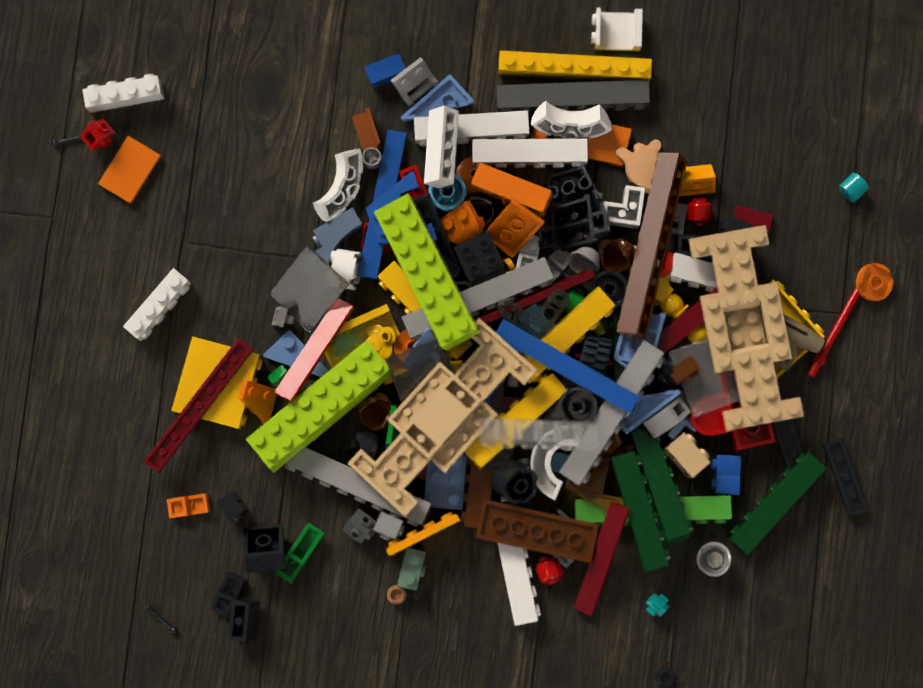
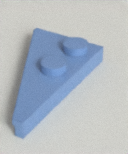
M449 74L400 118L403 122L414 120V117L429 116V111L441 106L456 109L474 103V100Z
M288 330L263 356L292 366L305 345ZM319 361L311 374L322 377L329 370Z
M671 390L642 396L635 404L628 418L624 417L621 421L623 431L626 434L631 432L679 396L681 392L679 390Z

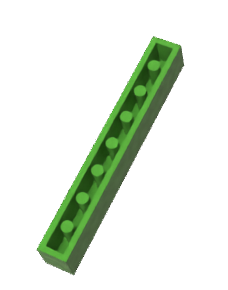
M731 496L678 497L679 501L684 503L686 521L696 520V524H707V520L715 519V523H727V519H732ZM622 498L574 500L575 519L599 523V526H602L610 502L614 501L624 506ZM650 504L652 512L655 511L653 505ZM628 517L625 526H630Z

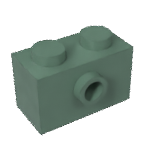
M406 548L397 586L417 590L420 577L424 578L426 566H423L426 555L425 551Z

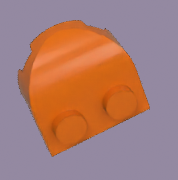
M470 200L465 201L441 218L450 241L457 245L482 235L483 227L485 226L483 217H478Z

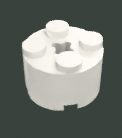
M343 249L331 252L330 262H332V267L327 272V281H330L332 287L356 290L354 284H359L360 280L358 271L360 266L359 258L362 257L361 252Z

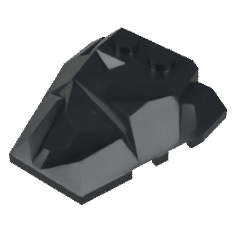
M581 165L549 176L547 189L552 191V199L544 216V223L538 230L539 250L550 252L556 250L572 251L580 247L602 242V237H606L610 233L609 216L586 166Z

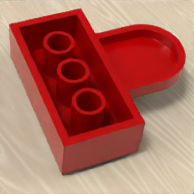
M734 371L717 376L721 394L702 398L691 408L690 421L693 428L698 433L706 436L730 432L734 451L776 442L772 423L726 431L722 412L741 408Z

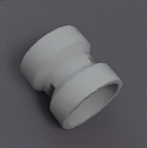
M370 147L364 150L362 154L364 165L368 169L374 170L380 167L382 157L378 149Z

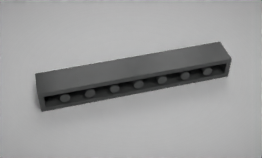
M649 80L497 85L496 87L497 112L528 111L529 114L532 113L531 111H536L545 101L556 108L567 111L569 109H577V111L587 110L599 104L605 111L607 108H615V110L621 111L626 110V107L642 110L648 107L650 103Z

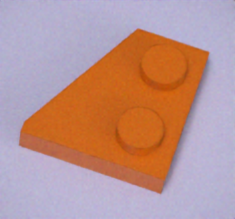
M243 380L238 399L248 406L251 413L255 414L262 424H265L272 415L277 396L275 394L276 389Z

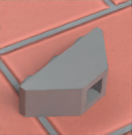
M680 390L681 394L643 423L654 438L677 425L691 412L692 404L682 390Z

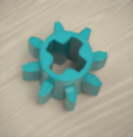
M654 593L645 602L648 605L646 610L652 616L657 614L660 617L669 608L666 604L669 600L662 593L659 596Z

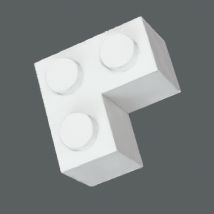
M626 185L622 204L604 201L603 204L609 216V225L633 229L639 228L645 188Z

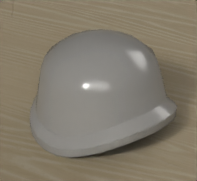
M580 247L570 254L568 264L571 271L575 274L589 269L595 275L600 271V256L591 247Z
M707 543L698 551L697 564L705 574L720 576L730 567V551L721 543Z

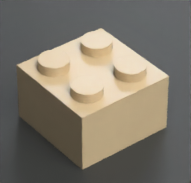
M682 433L664 449L668 457L689 479L697 475L710 461L708 460L709 455L702 448L698 449L696 447L695 439L690 434Z

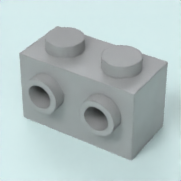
M381 512L373 530L381 533L379 537L391 541L392 538L397 539V536L401 537L406 526L403 525L404 521Z

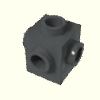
M358 509L349 519L343 531L352 539L362 544L365 539L370 540L376 531L373 529L377 522L361 509Z

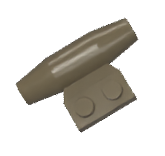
M759 306L763 329L765 330L761 307ZM784 315L792 359L773 362V364L788 371L797 354L796 347L819 353L825 340L806 325ZM765 333L764 335H765L766 344H768V342H767V337H766V333Z

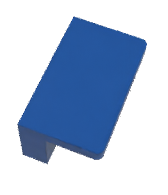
M400 54L365 67L372 88L390 82L395 76L406 69Z

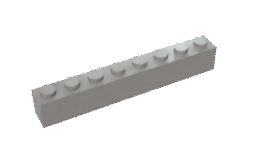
M544 257L460 293L474 318L479 316V312L486 309L488 312L498 307L497 304L501 302L508 304L516 300L515 297L520 294L524 297L533 293L532 289L540 287V289L546 288L551 285L550 282L554 278ZM422 308L402 316L403 323L411 340H419L427 327H430L431 331H433Z
M643 341L620 376L617 384L640 396L639 401L644 394V391H642L645 384L649 385L655 376L652 374L655 368H660L664 363V353L648 342ZM605 400L559 473L578 485H581L582 482L586 484L591 476L589 471L593 466L595 468L598 466L602 459L600 454L603 450H608L613 442L610 440L614 433L616 435L619 433L623 426L621 421L624 417L628 418L631 413Z
M306 447L289 460L284 467L293 472L296 469L303 472L302 476L310 480L313 477L320 479L319 484L328 488L331 485L338 487L337 492L346 496L349 492L355 495V500L364 504L367 500L373 503L371 507L382 511L385 508L390 511L389 515L400 519L401 516L405 517L353 468ZM413 496L419 503L405 518L408 519L407 523L418 527L419 524L424 525L433 504Z

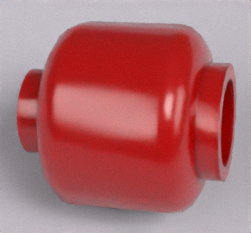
M693 198L692 202L688 203L687 220L694 222V226H705V222L711 221L712 204L707 202L708 199Z
M547 555L538 560L539 564L536 565L535 570L542 583H547L549 586L562 580L561 576L564 574V571L557 558H550Z

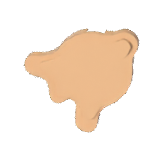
M656 139L651 141L649 145L635 144L634 152L624 147L616 150V156L623 161L630 182L645 188L646 194L650 193L655 163L661 147V142Z

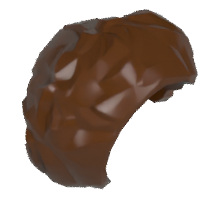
M618 238L605 239L598 245L600 265L604 270L622 273L632 267L635 248L631 243Z
M377 393L365 398L359 405V416L362 423L374 432L388 430V418L390 417L392 403L385 393Z

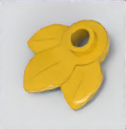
M372 324L366 328L370 336L366 340L386 361L393 353V344L397 339V333L392 327ZM385 333L388 334V339L385 338Z

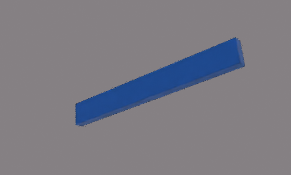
M394 130L387 131L373 202L397 183L407 133ZM370 219L358 276L377 280L384 244L379 245L377 243Z
M504 319L496 331V334L510 346L628 413H631L640 397Z

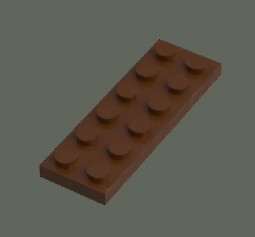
M484 499L475 538L591 563L599 524Z

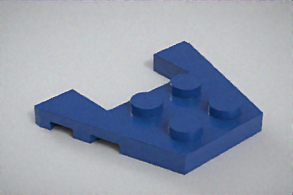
M413 171L366 207L379 245L390 243L374 211L397 200L402 195L420 189ZM432 223L428 224L427 227L434 241H438Z

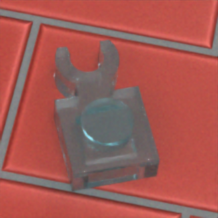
M360 329L354 330L350 336L347 335V332H344L335 337L331 346L336 357L354 350L352 344L364 343V338L360 340L355 338V335L361 332Z

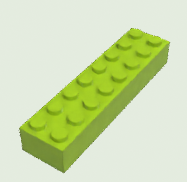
M406 194L374 211L441 347L448 351L480 334L481 332L413 198Z
M366 340L246 440L269 469L275 473L393 376L394 373Z

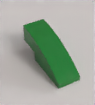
M308 522L286 554V569H277L275 574L292 584L323 537L324 532Z

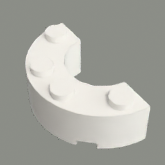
M563 425L546 432L533 448L530 458V469L537 474L538 481L536 480V486L545 496L552 500L556 499L562 481L557 479L552 473L551 457L560 447L567 445L576 447L583 432V427Z

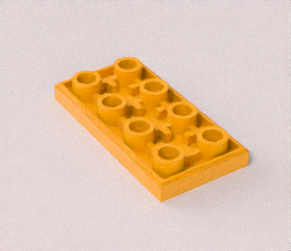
M450 512L441 517L442 521L436 524L432 521L424 525L425 530L418 533L416 529L406 534L407 539L400 541L398 538L388 543L389 548H387L389 556L460 521L458 516Z

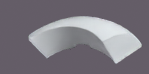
M545 101L537 108L531 121V125L548 136H551V134L560 136L562 139H578L583 137H590L592 139L612 131L610 119L600 104L587 110L567 111L556 108Z
M360 149L349 150L335 155L336 176L333 185L324 197L313 203L317 214L325 222L343 213L358 193L361 173H363V160Z

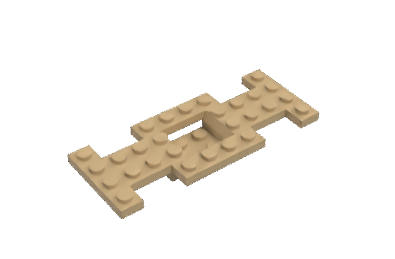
M766 225L689 239L692 259L711 256L718 293L700 296L714 373L734 370L741 408L722 412L726 431L803 417L800 397L782 401L780 399L773 362L792 359L777 282L764 285L757 284L750 249L769 245ZM759 306L761 307L768 344H766Z
M480 318L476 321V324L481 333L472 337L480 347L455 374L439 362L388 418V421L401 434L375 462L365 451L360 449L348 463L405 517L419 503L405 488L430 461L446 473L498 416L484 401L506 376L511 373L522 384L526 385L537 372L528 361Z

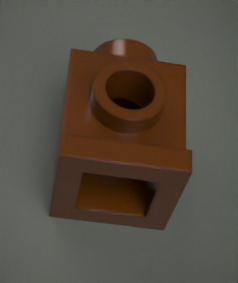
M690 355L671 368L669 371L671 373L670 378L676 385L682 381L687 383L695 377L693 374L698 376L702 369Z

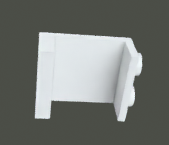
M597 8L596 14H592V25H595V32H592L591 43L595 44V50L640 51L642 46V9H635L634 13L601 12V8Z

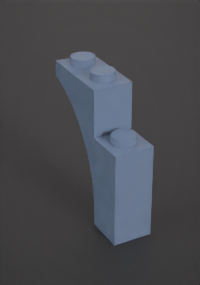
M353 207L313 230L315 236L312 238L318 247H322L304 257L305 263L302 266L307 274L311 273L314 280L312 283L317 291L321 289L325 293L330 290L327 272L330 268L331 252L336 251L348 236L363 227Z

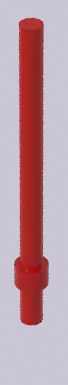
M855 287L819 354L817 353L814 357V363L807 374L808 376L814 378L819 368L826 362V356L860 296L857 287Z

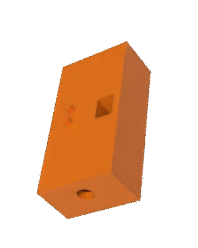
M479 163L471 182L474 191L500 200L503 205L505 203L509 204L512 199H515L532 213L544 218L552 199L551 190Z

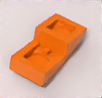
M208 493L167 499L169 518L211 512Z

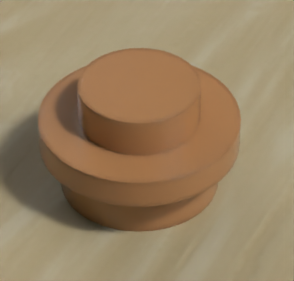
M393 585L387 591V598L392 604H401L406 598V591L403 587Z

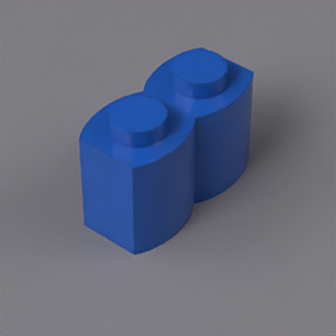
M716 455L715 459H712V470H715V478H711V490H714V494L739 495L741 456Z

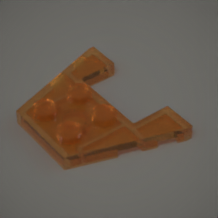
M627 445L626 447L615 449L612 453L600 455L602 459L596 468L593 466L589 471L591 476L586 484L582 482L581 485H578L567 478L565 489L605 511H608L612 501L622 505L623 498L603 495L610 459L632 452L633 446Z

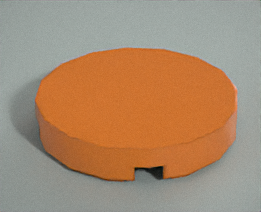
M879 263L867 264L862 267L856 278V287L859 294L869 301H880L889 296L894 284L890 270Z

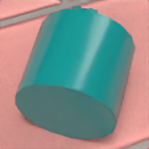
M852 173L838 189L847 200L854 203L869 189V186L861 176Z

